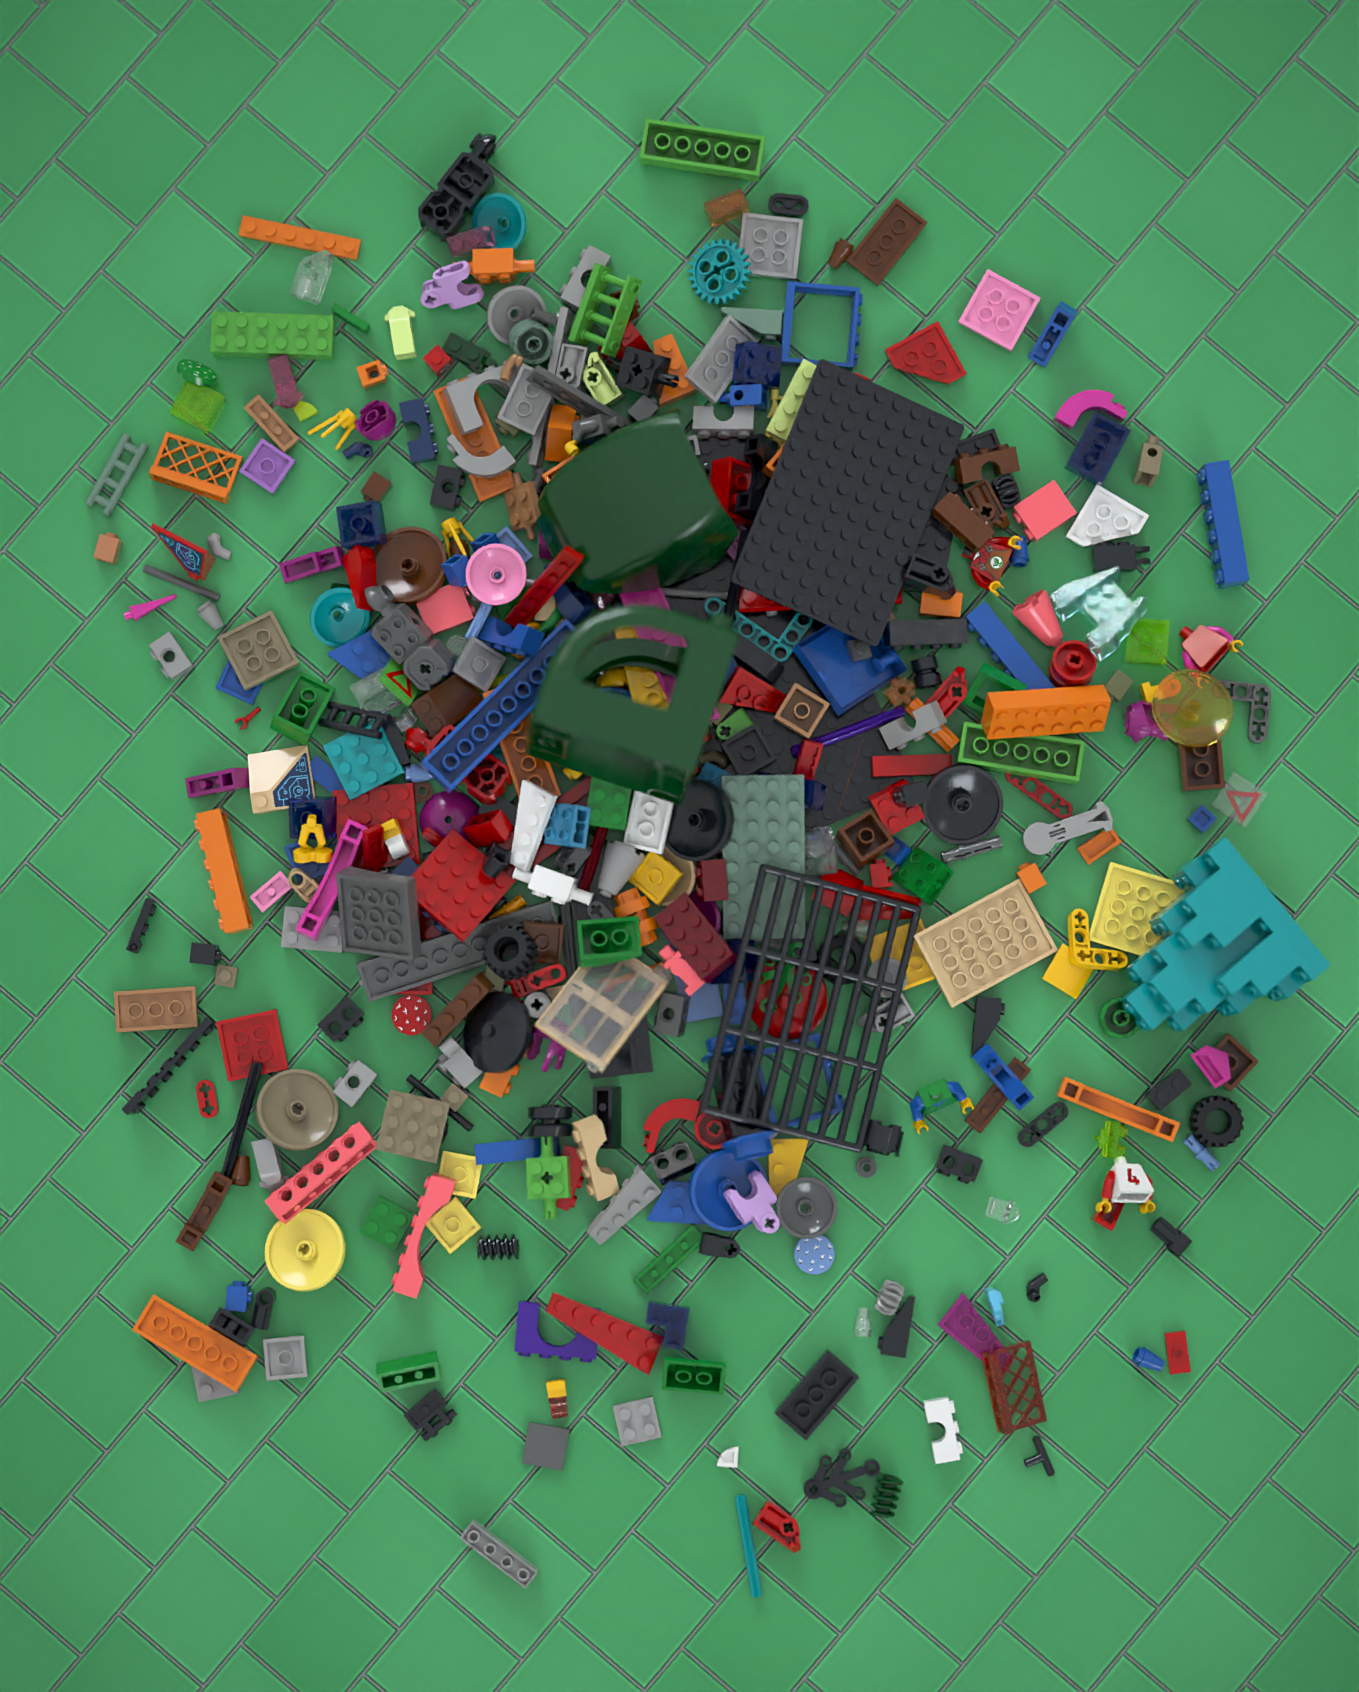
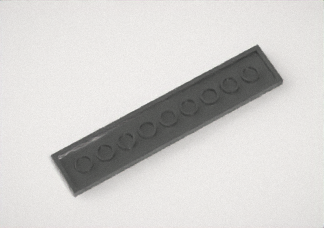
M551 899L481 921L464 942L460 941L451 932L420 941L421 956L413 961L375 956L356 962L368 1001L371 1002L484 965L486 960L482 954L486 952L482 949L483 945H487L485 939L492 936L490 934L492 931L497 932L498 927L501 926L504 929L505 925H510L511 927L515 925L523 929V921L558 923ZM519 944L508 946L504 950L502 958L517 954Z

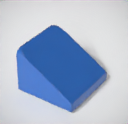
M894 836L895 842L892 849L884 854L900 867L912 850Z

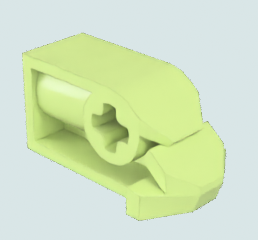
M404 306L393 307L385 316V322L389 321L396 360L417 357L410 319L415 317V313Z
M598 352L590 353L588 364L583 372L584 383L594 399L609 407L626 395L620 386L615 385L616 379L606 366L603 357ZM593 374L599 375L596 377V382L591 381L593 379Z

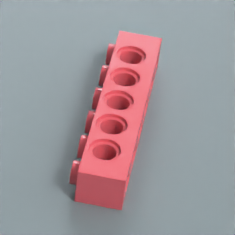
M358 1122L352 1125L344 1135L335 1139L326 1150L318 1153L313 1161L304 1165L295 1176L287 1179L282 1187L273 1191L265 1200L266 1204L277 1219L284 1224L288 1223L376 1149L378 1142L362 1123Z

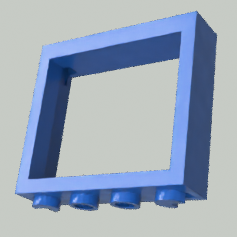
M787 281L780 365L799 367L802 359L789 358L794 294L807 293L852 297L847 363L828 361L845 370L852 371L853 365L857 366L858 354L854 352L855 346H859L860 334L856 333L857 326H861L862 315L858 314V306H862L863 294H859L860 287ZM806 359L807 361H809V362H811V363H813V364H815V365H817V363H818V361H819V360H809V359Z
M819 1033L809 1035L807 1042L814 1041L816 1048H818L821 1036ZM799 1039L793 1040L791 1042L799 1043ZM777 1046L764 1049L763 1056L776 1052ZM823 1059L822 1068L829 1088L832 1076L830 1068L833 1067L831 1060ZM760 1066L758 1073L765 1097L767 1086ZM837 1091L833 1102L834 1107H832L830 1115L842 1112V1107L845 1106L842 1094L838 1095ZM771 1103L769 1119L770 1122L778 1124ZM823 1110L810 1114L808 1122L821 1118ZM801 1117L789 1120L787 1126L799 1125Z

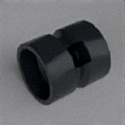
M928 656L911 661L912 671L917 675L914 678L916 689H925L942 684L940 673L936 671L938 668L936 656Z

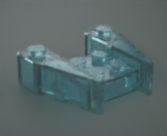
M1118 566L1067 583L1049 595L1054 611L1063 621L1081 610L1096 627L1085 637L1088 649L1099 661L1118 649L1121 645L1120 642L1125 636H1128L1136 621L1140 620L1148 610L1145 595L1132 602L1116 585L1121 582Z

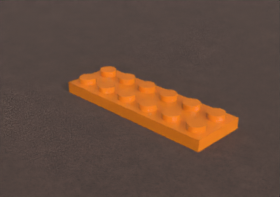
M447 385L433 391L451 434L457 438L468 453L476 457H487L501 448L477 390L474 393V403L483 426L481 429L464 436L460 433L443 391ZM511 470L493 478H478L469 475L480 503L503 494L515 486Z
M154 1294L132 1329L134 1332L235 1392H238L259 1357Z

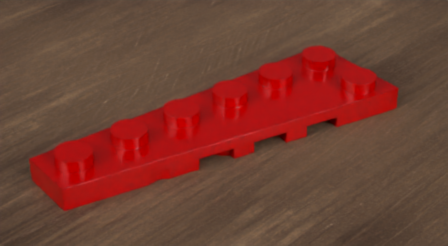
M552 1292L545 1310L548 1314L591 1339L647 1375L650 1374L664 1339L663 1336Z

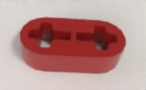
M202 1080L196 1086L199 1111L203 1117L213 1118L219 1112L216 1088L212 1081ZM204 1083L211 1087V1090L208 1091V1098H206L205 1092L200 1090ZM206 1100H209L210 1106H214L211 1115L208 1112H204V1108L207 1107Z

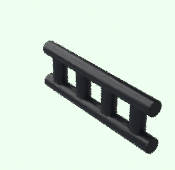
M330 701L327 707L331 711L327 719H319L318 725L380 740L383 737V733L379 730L384 721L390 722L392 720V715ZM344 712L346 714L341 723L336 722L335 719L338 713ZM354 715L361 716L356 726L349 725ZM369 718L376 719L371 729L364 728Z

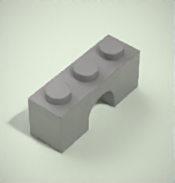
M591 245L588 246L587 250H582L579 256V260H581L579 265L572 268L569 274L571 279L568 285L564 284L559 293L561 295V302L576 310L580 307L586 289L582 285L583 278L591 274L595 263L608 267L611 262L610 255Z
M694 406L693 433L701 439L718 437L720 439L738 437L746 439L747 436L755 435L754 406H734L733 416L727 421H719L716 419L714 406Z
M937 700L913 711L916 719L914 728L907 725L904 717L879 728L889 750L895 747L897 750H900L909 745L907 741L913 739L914 742L925 738L924 733L930 731L933 734L942 729L941 725L946 723L947 720Z

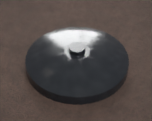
M971 764L951 765L936 773L927 784L931 801L921 803L922 812L925 816L926 824L940 839L952 844H970L985 838L997 826L1003 812V795L996 780L983 768Z
M691 779L682 806L674 804L665 845L674 855L688 861H701L716 856L725 848L730 840L734 826L733 808L726 793L718 785L710 781Z
M495 991L488 993L467 1016L463 1035L464 1047L468 1056L473 1060L474 1066L479 1070L494 1074L504 1073L514 1068L524 1057L532 1032L530 1014L524 1002L514 994Z

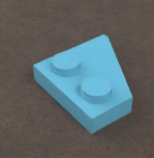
M993 1287L984 1289L996 1327L1004 1325L1003 1312L1000 1305L1004 1302L1001 1293Z

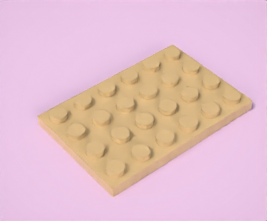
M1020 879L1011 882L914 935V941L950 1008L1058 951Z

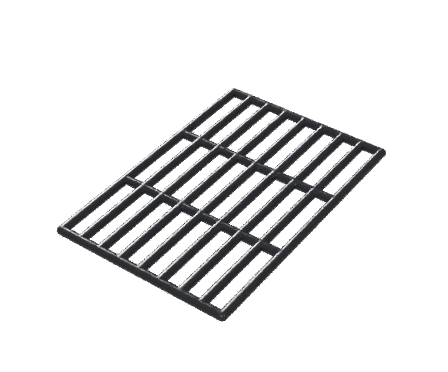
M761 864L699 1107L700 1112L857 1153L862 1152L915 939L914 935L916 934L921 915V907L771 865ZM766 873L778 876L759 948L749 945ZM787 878L797 881L780 953L768 950ZM805 884L816 886V891L800 956L796 958L788 956V951ZM824 889L835 891L836 894L819 962L815 963L807 961ZM846 894L855 897L838 968L826 966L843 896ZM864 899L874 902L856 974L845 970ZM882 905L893 907L877 976L874 979L865 976L881 908ZM901 910L912 912V917L896 982L893 984L884 981L900 913ZM746 953L758 956L741 1026L738 1028L730 1026L729 1021ZM768 958L777 961L760 1033L748 1029L765 960ZM786 963L797 966L780 1036L776 1038L768 1036ZM809 969L816 971L799 1043L787 1041L804 970ZM828 974L835 976V981L818 1048L806 1045L823 976ZM843 979L855 983L838 1052L833 1053L826 1051ZM865 984L873 986L874 989L857 1058L845 1056L862 985ZM884 989L893 992L876 1063H871L864 1060L881 990ZM726 1033L738 1036L719 1109L708 1105ZM747 1038L757 1041L740 1114L728 1111ZM765 1044L777 1046L758 1119L748 1116ZM789 1049L796 1051L779 1124L767 1121L784 1050ZM804 1054L816 1057L797 1129L787 1126L803 1057ZM823 1059L835 1061L818 1133L816 1134L806 1131ZM846 1064L854 1066L836 1139L825 1135L842 1066ZM862 1069L873 1071V1076L855 1144L845 1141L861 1072Z

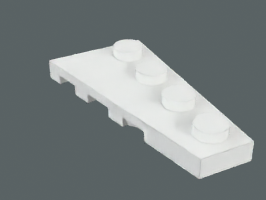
M522 780L510 857V863L523 871H530L557 799L556 795L528 780Z

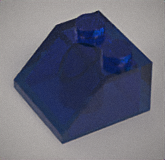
M309 796L289 798L290 839H299L301 826L307 824L308 815H316L317 824H321L323 827L325 840L337 837L336 797ZM309 833L308 839L317 840L314 833Z

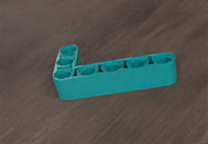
M717 597L708 598L705 602V613L708 616L710 613L724 614L726 603ZM715 602L720 608L716 612H711L708 609V605ZM735 611L736 621L733 624L732 630L740 632V635L756 644L782 664L788 660L793 653V648L805 636L812 625L813 619L809 618L807 625H801L798 622V618L803 614L797 613L780 638L777 639L741 613ZM743 626H750L753 632L750 635H744L741 632ZM789 632H794L798 638L796 641L790 642L787 640L786 635ZM761 637L768 638L769 645L766 647L760 646L758 639ZM781 648L785 650L786 656L784 658H777L774 652Z

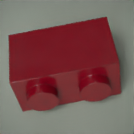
M725 859L697 861V865L694 867V874L696 878L698 877L696 896L699 898V902L728 900Z

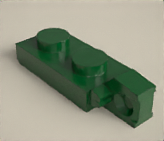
M450 332L442 348L447 355L477 370L478 368L483 370L484 366H497V361L489 358L490 353L485 349Z

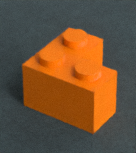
M553 404L547 430L545 460L563 462L572 456L565 451V444L573 440L571 423L579 421L580 416L576 415L577 411L569 406Z

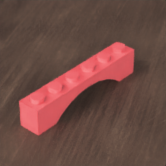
M433 1172L431 1177L427 1176L424 1188L427 1189L425 1196H420L417 1205L420 1208L419 1214L414 1215L411 1226L414 1227L412 1235H407L404 1244L407 1246L406 1253L401 1254L398 1265L401 1266L399 1273L395 1272L391 1283L395 1285L393 1291L415 1299L418 1297L425 1277L419 1255L422 1232L429 1218L440 1207L450 1201L457 1182L456 1179Z

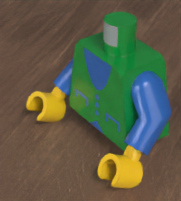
M943 1078L917 1090L915 1098L910 1102V1109L914 1120L913 1127L919 1135L922 1127H924L926 1132L929 1129L923 1117L958 1101H960L959 1104L964 1114H967L965 1111L966 1107H971L974 1110L971 1099L967 1098L963 1088L957 1081L948 1082Z

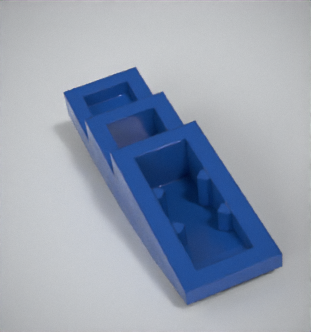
M553 1136V1150L556 1156H560L559 1136ZM540 1137L474 1144L476 1165L526 1160V1158H540L541 1155Z

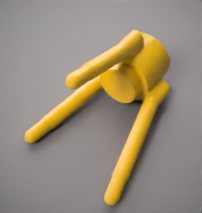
M346 408L307 433L311 435L336 420L337 422L321 434V437L324 438L339 425L343 429L347 427V430L335 447L336 450H339L350 432L355 428L356 416Z
M455 517L442 522L443 530L441 533L445 540L449 558L450 542L448 536L455 539L462 555L467 556L458 535L462 532L470 543L474 539L466 531L462 523L457 522Z

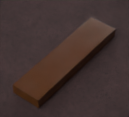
M1016 1057L1008 1064V1068L1021 1082L1031 1071L1029 1067ZM993 1083L964 1121L981 1134L1008 1098Z

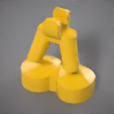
M308 815L307 824L301 826L298 841L301 847L293 851V860L296 863H308L311 861L317 863L331 862L333 850L325 847L326 840L321 824H317L316 815ZM309 833H314L318 845L315 848L310 847L306 843Z

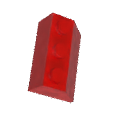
M729 456L712 460L710 484L722 507L733 519L735 525L752 526L753 520H749L735 512L737 493L745 492L751 484L750 464Z

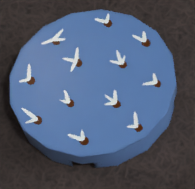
M823 1235L811 1239L801 1238L794 1248L796 1264L802 1271L808 1274L817 1275L823 1273L831 1267L834 1261L835 1251L833 1245Z

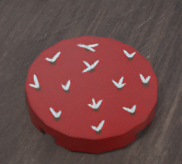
M407 995L400 998L394 1004L391 1011L392 1022L399 1032L406 1035H417L431 1023L432 1010L424 998L417 995Z

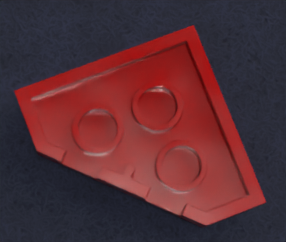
M938 321L884 350L891 365L896 370L947 385L967 375Z

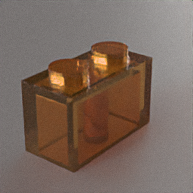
M742 188L705 202L704 211L711 227L741 216L743 212L748 213L749 205Z

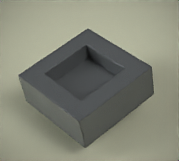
M858 639L850 640L846 643L851 662L866 660L872 657L869 644Z

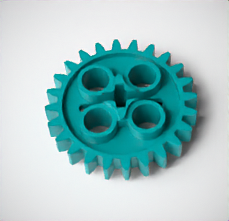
M722 238L719 239L718 243L712 239L711 246L705 242V249L703 250L698 247L700 254L692 255L696 259L695 262H689L693 269H689L688 272L693 274V276L688 278V280L695 282L691 285V288L697 289L695 294L701 296V299L704 301L708 299L710 304H713L714 301L717 305H721L722 301L725 304H729V298L736 301L735 295L742 296L740 290L748 289L744 285L745 282H751L747 278V275L753 274L752 271L747 269L752 266V263L746 262L749 259V255L743 254L745 249L739 248L737 243L732 245V241L727 239L726 243ZM727 253V260L722 263L721 258ZM710 263V270L705 273L704 268ZM736 271L735 278L730 280V274ZM718 281V288L713 290V284Z

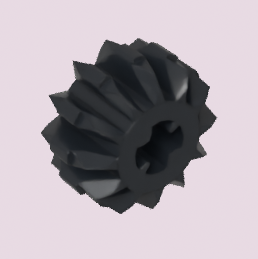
M1009 473L999 475L992 480V489L1003 509L1012 508L1020 503L1019 488L1012 475Z

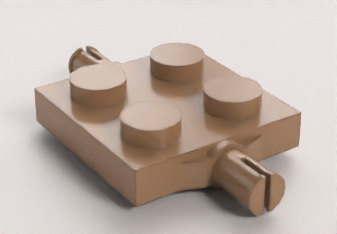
M520 472L512 474L515 486L503 493L513 532L526 529L528 541L537 539L534 527L537 524L536 520L541 515L538 507V496L534 481L522 483Z

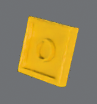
M649 851L628 881L655 904L661 906L684 873L663 855Z

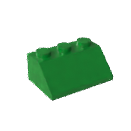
M664 1357L661 1390L723 1395L726 1363Z

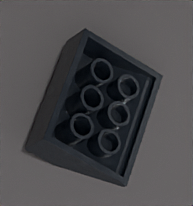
M644 990L627 992L618 1004V1007L632 1016L645 999ZM621 993L602 996L614 1003ZM581 999V1005L583 1010L588 1003ZM592 1006L583 1017L585 1039L604 1016V1014ZM647 1015L638 1024L602 1073L588 1064L590 1079L653 1072ZM608 1018L587 1045V1050L600 1058L623 1027Z

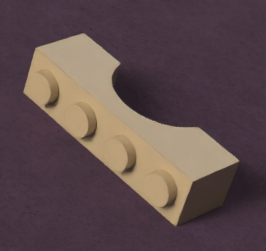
M594 1114L574 1122L572 1135L575 1142L578 1143L579 1149H577V1154L583 1162L581 1170L584 1177L587 1178L588 1184H586L588 1194L590 1196L593 1195L597 1201L618 1194L620 1190L616 1175L609 1167H600L596 1164L597 1151L607 1140L602 1121Z

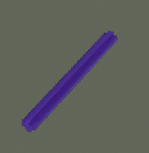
M899 706L810 740L822 742L824 747L906 716V711L903 706ZM802 743L790 748L793 757L798 756Z

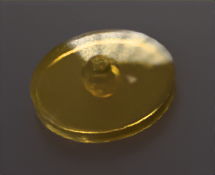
M1184 669L1169 674L1158 685L1152 699V711L1159 728L1169 738L1185 746L1203 747L1217 742L1227 732L1233 720V703L1227 689L1215 677L1203 671Z

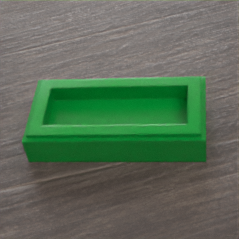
M335 303L331 308L335 316L362 333L368 334L371 328L368 323Z

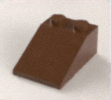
M453 673L436 684L431 691H425L414 698L410 705L432 738H434L443 727L454 725L473 711L483 701V698L475 686Z

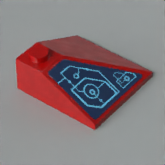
M152 523V529L180 565L188 572L187 576L196 581H199V579L205 581L216 559L207 550Z

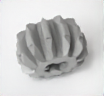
M884 1281L875 1300V1309L882 1314L892 1316L902 1300L904 1287L895 1281Z

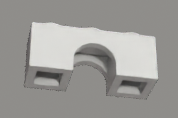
M947 1396L923 1400L927 1422H940L945 1427L943 1437L939 1440L931 1441L935 1463L960 1460L959 1454H963L961 1441L957 1442L956 1439L959 1429L957 1421H953L952 1413H955L953 1400L949 1401Z

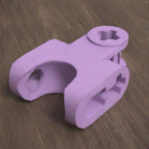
M459 261L437 269L433 273V279L424 282L420 301L427 308H436L448 303L451 309H459L481 301L484 291L479 284L467 285L461 282L468 278L470 266L466 261Z
M754 1170L748 1175L752 1185V1191L748 1197L742 1198L733 1189L725 1191L724 1197L741 1223L746 1225L752 1221L759 1231L774 1233L780 1225L779 1218L771 1207L777 1202V1197L764 1176L757 1170Z

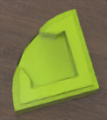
M304 401L291 403L300 422L318 413L317 409L310 403Z

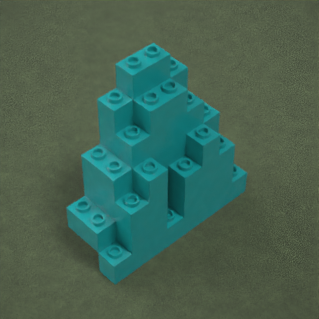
M1225 837L1218 840L1202 855L1189 860L1171 875L1174 879V884L1184 892L1149 921L1153 933L1161 938L1126 968L1129 972V978L1134 983L1137 982L1138 985L1124 996L1121 1001L1125 1011L1137 1019L1136 1024L1142 1030H1146V1032L1151 1031L1167 1019L1169 1027L1174 1031L1180 1032L1185 1030L1201 1015L1209 1013L1214 1007H1216L1220 1014L1228 1017L1239 1014L1256 998L1264 995L1270 1000H1274V1002L1287 999L1306 982L1317 978L1330 966V963Z

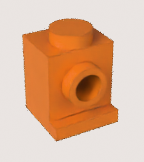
M379 359L356 367L364 390L387 382L385 377L389 375L385 364L381 365ZM373 372L378 373L376 378H371Z

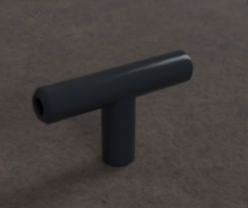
M1036 1436L1032 1440L1038 1454L1025 1459L1024 1464L1028 1468L1042 1462L1047 1475L1052 1476L1055 1474V1471L1040 1436Z

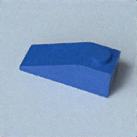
M1061 301L1028 358L1046 367L1078 310Z

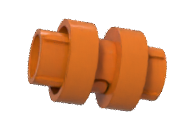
M633 888L614 897L617 907L612 910L616 918L632 917V915L639 917L641 947L658 941L655 930L660 927L654 919L655 916L649 918L646 909L651 907L647 896L641 897L638 889Z

